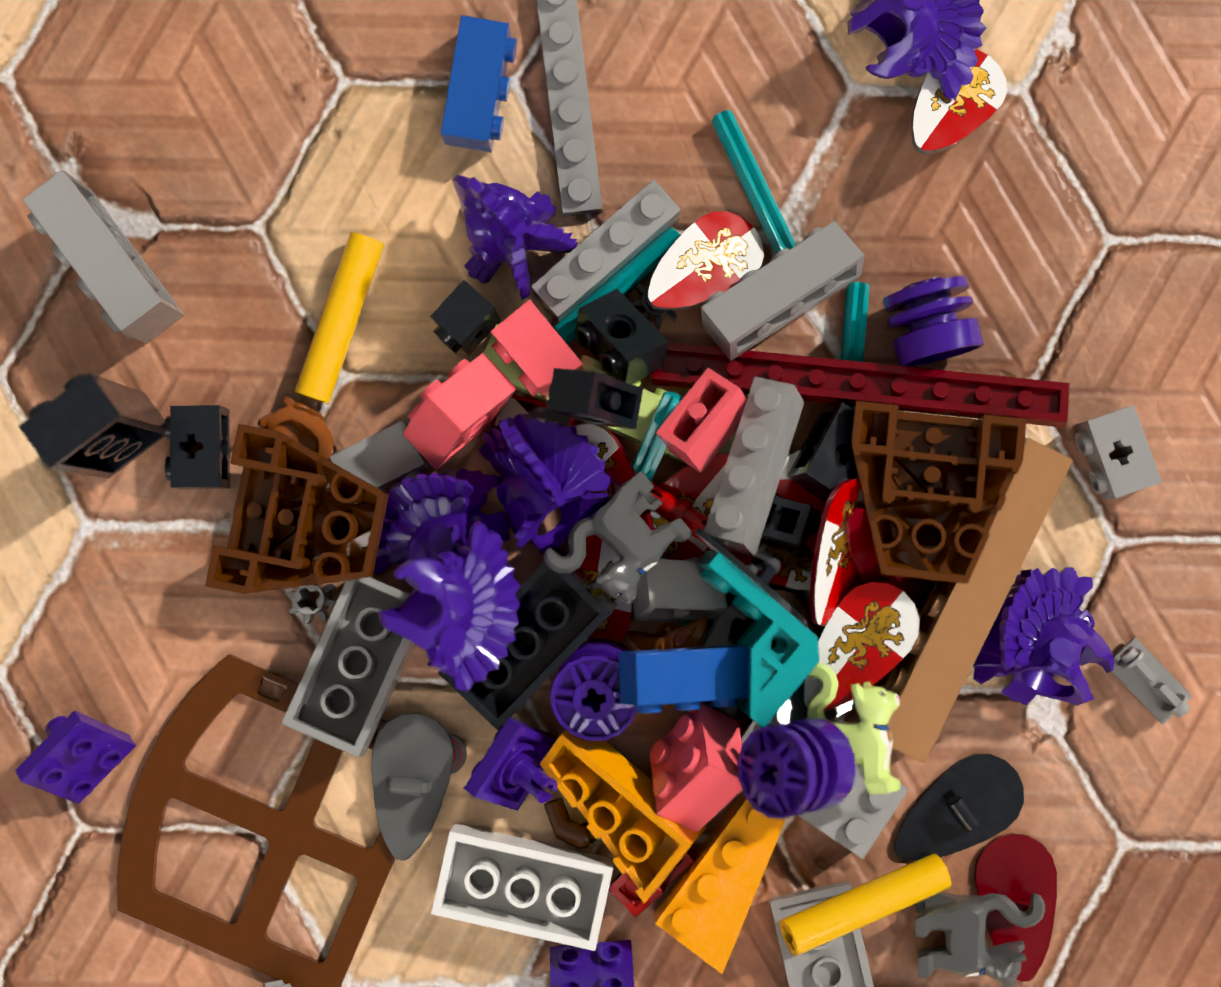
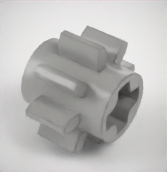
M336 584L300 586L296 591L286 592L288 597L293 598L295 605L289 610V613H303L304 624L311 623L316 613L321 620H328L329 614L326 610L329 606H335L337 600L332 599L331 591L336 588ZM308 590L320 593V597L316 600L318 607L306 604V600L310 597Z

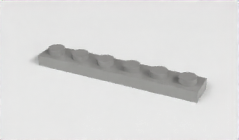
M537 0L563 217L600 213L603 210L577 0Z

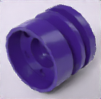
M936 277L907 285L902 290L882 300L884 311L904 310L888 318V326L908 327L909 329L908 333L893 341L898 366L915 367L956 357L984 346L978 319H958L957 313L973 304L972 297L952 298L968 290L969 283L967 277Z
M590 639L583 642L562 664L551 689V704L558 722L570 734L587 741H605L621 734L632 723L636 714V706L620 703L618 652L630 651L624 644L611 639ZM590 688H595L597 694H604L601 701H597L595 695H588Z
M808 718L790 723L767 725L751 732L742 744L738 758L739 781L745 797L755 810L768 818L786 819L802 815L806 812L827 809L842 803L851 792L856 776L855 755L844 733L838 726L825 719Z

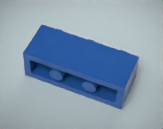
M461 15L441 128V136L445 145L492 152L494 140H501L504 117L498 116L501 101H508L510 91V77H505L507 62L514 63L517 50V38H512L509 23Z
M726 645L618 652L620 703L636 706V713L662 712L661 704L672 703L675 704V710L700 709V701H712L713 707L738 706V699L749 698L750 649L748 646Z

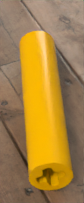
M350 232L298 379L295 393L326 404L330 403L385 246L383 243L371 237Z
M931 854L781 919L779 925L783 939L790 952L794 956H798L950 889V874L942 859L937 854Z

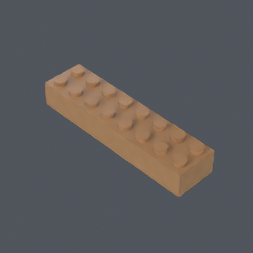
M1028 437L1025 438L1023 462L1006 492L1005 497L1007 498L1002 509L997 512L988 532L990 536L968 584L939 581L934 592L928 591L924 596L918 609V613L922 615L919 621L918 637L911 651L894 669L885 675L882 683L886 691L896 693L900 700L899 707L892 713L889 720L893 749L925 764L1073 459Z

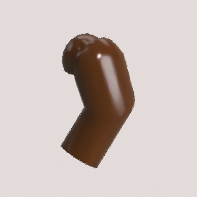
M563 797L544 804L557 839L576 849H586L590 844L596 842L597 839L586 827L589 824L588 822L580 824L570 819Z

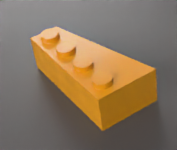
M566 730L559 736L540 763L547 775L557 781V788L572 808L577 806L589 823L586 827L596 839L600 837L615 858L612 861L622 874L626 872L638 887L635 892L644 904L665 881L706 829L704 825L696 832L657 815L653 781L606 741H587L570 734Z
M744 792L741 793L701 847L695 862L682 873L654 911V919L657 926L721 974H723L786 820L768 818L755 810L745 797Z

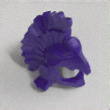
M862 0L850 12L852 18L847 22L848 35L859 33L866 29L877 35L885 44L886 49L877 56L878 63L869 64L866 66V71L884 79L899 77L908 73V76L917 78L930 72L934 79H938L944 96L949 100H954L957 97L960 88L971 84L974 76L971 68L978 62L975 50L982 46L980 36L987 27L981 22L984 9L979 4L980 0Z
M456 175L452 179L465 218L466 233L471 242L469 250L473 255L464 265V268L469 271V277L478 279L481 284L489 283L500 265L509 263L513 277L516 280V289L520 290L521 300H524L530 296V277L526 252L570 253L576 248L578 242H576L577 239L570 238L572 233H564V228H555L553 224L544 223L553 217L556 212V207L551 204L549 195L544 194L542 196L537 191L531 198H528L524 193L504 184H487L478 181L475 177L468 178L461 175Z
M519 413L515 418L508 417L500 421L498 426L492 427L491 431L485 432L482 435L485 445L480 448L479 453L485 460L491 463L495 471L501 474V476L497 477L499 482L497 485V496L504 506L509 526L515 538L518 539L516 545L520 548L529 541L537 548L540 555H544L546 549L549 548L555 551L561 546L577 522L588 518L607 504L609 499L607 493H590V491L606 490L609 486L611 478L603 472L605 461L597 456L598 447L589 444L588 436L577 435L576 427H566L563 422H551L547 418H532L529 414ZM559 507L562 513L561 521L546 534L537 535L542 521L554 509Z
M461 468L455 471L448 469L442 474H418L415 478H405L400 484H396L387 492L389 497L373 573L381 575L392 565L404 564L415 558L436 559V556L444 551H453L458 555L460 548L467 543L471 527L477 521L484 524L488 531L498 533L502 541H508L510 539L508 533L509 524L506 521L505 512L501 511L486 515L480 511L487 501L488 495L486 493L499 484L497 476L486 475L479 470L469 471Z
M479 521L471 527L467 543L460 548L458 555L453 551H444L438 554L436 559L415 558L402 564L394 572L393 576L397 579L406 577V582L413 586L414 590L400 606L379 611L380 624L383 627L405 637L424 649L429 658L427 665L434 666L443 673L452 676L454 687L457 690L469 691L474 682L485 681L489 671L498 669L499 659L508 656L507 644L516 640L514 628L519 623L516 612L520 603L515 593L521 585L513 578L514 568L506 563L508 553L501 548L503 543L501 536L494 531H488L484 524Z
M1068 567L1060 572L1056 568H1051L1042 574L1039 568H1036L1034 570H1022L1021 574H1017L973 664L975 668L973 679L982 685L994 676L1005 677L1012 673V680L1002 688L1001 694L1008 696L1012 701H1018L1024 705H1028L1036 695L1065 701L1077 706L1095 699L1089 689L1088 682L1081 672L1080 665L1097 663L1103 667L1106 673L1114 670V659L1107 643L1094 630L1095 622L1092 615L1087 609L1083 612L1079 609L1084 601L1083 596L1093 588L1092 577H1078L1075 569ZM1053 673L1066 679L1072 685L1058 684L1053 679Z

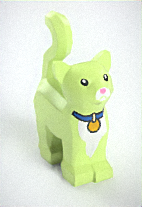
M818 663L807 677L819 679L822 687L808 701L807 717L827 720L823 709L834 700L839 684L833 670L828 665ZM870 681L864 682L863 687L859 684H852L851 691L860 722L827 721L838 726L848 738L855 755V764H861L864 783L869 794H887L898 791L901 785L900 780L890 775L893 739L889 720L892 713L900 705L899 697L896 693L886 691L883 687H872Z

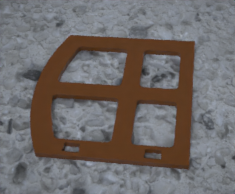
M229 654L201 679L180 704L158 737L142 769L130 802L121 840L117 873V910L274 979L283 980L286 984L290 983L293 987H341L396 858L391 854L384 842L381 831L374 846L365 847L325 830L316 824V815L344 752L320 740H314L285 809L282 810L187 770L185 762L215 718L237 694L246 695L286 713L299 686V683ZM263 680L285 689L280 701L259 693ZM381 719L377 729L381 730L388 721ZM376 729L375 734H374V736H373V738H372V740H371V743H370V745H369V747H368L369 749H372V750H373V746H374V743H375V742H373V741H374V738H375V736H376V734H377V729ZM171 798L261 835L268 840L269 847L236 922L224 920L156 889L157 853L167 804ZM300 855L312 857L349 873L357 879L354 894L328 955L324 960L314 959L277 943L267 935L268 927Z

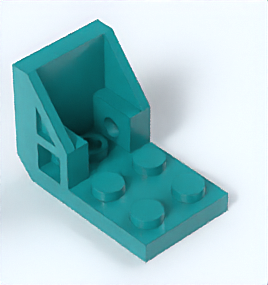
M706 550L696 562L704 569L700 577L718 592L721 590L726 594L729 591L733 594L735 599L731 603L745 616L755 620L737 641V646H748L750 649L749 698L738 699V706L736 707L763 727L769 723L820 662L818 637L720 552ZM773 639H775L776 643L771 648V642Z

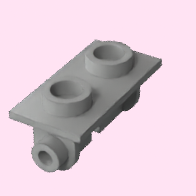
M1136 637L1131 639L1113 657L1114 670L1111 672L1161 724L1166 723L1174 714L1177 718H1180L1190 710V706L1187 704V701L1192 697L1190 693Z

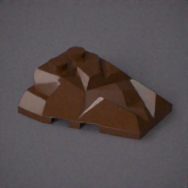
M856 401L851 447L880 574L968 584L990 536L988 532L997 512L1002 509L1007 498L1005 497L1006 492L1023 462L1027 419L985 414L979 419L903 412L898 411L899 405Z
M238 424L230 464L243 467L228 544L227 547L213 545L205 586L241 594H252L373 577L389 494L346 469L339 467L282 432Z

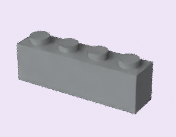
M652 180L531 286L533 295L559 323L664 231L674 226L680 219L681 209L655 180Z
M835 221L823 229L821 227L815 228L806 235L803 242L790 250L786 248L779 251L769 264L758 271L751 270L745 273L735 286L724 293L719 291L710 296L704 303V306L701 307L702 326L727 358L732 361L862 275L865 255Z
M754 377L704 530L705 533L726 550L753 557L756 555L804 405L802 397L793 384Z

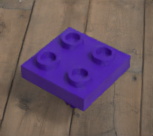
M74 710L68 717L58 716L46 725L45 732L48 737L15 772L23 783L80 804L136 747V744L130 735Z
M509 717L505 725L496 732L494 742L483 759L473 768L471 778L464 789L475 798L517 811L529 793L539 803L547 802L553 795L544 788L548 787L555 792L557 781L543 772L544 769L540 763L557 738L548 732Z
M631 940L599 942L596 945L595 951L570 945L550 947V987H635Z

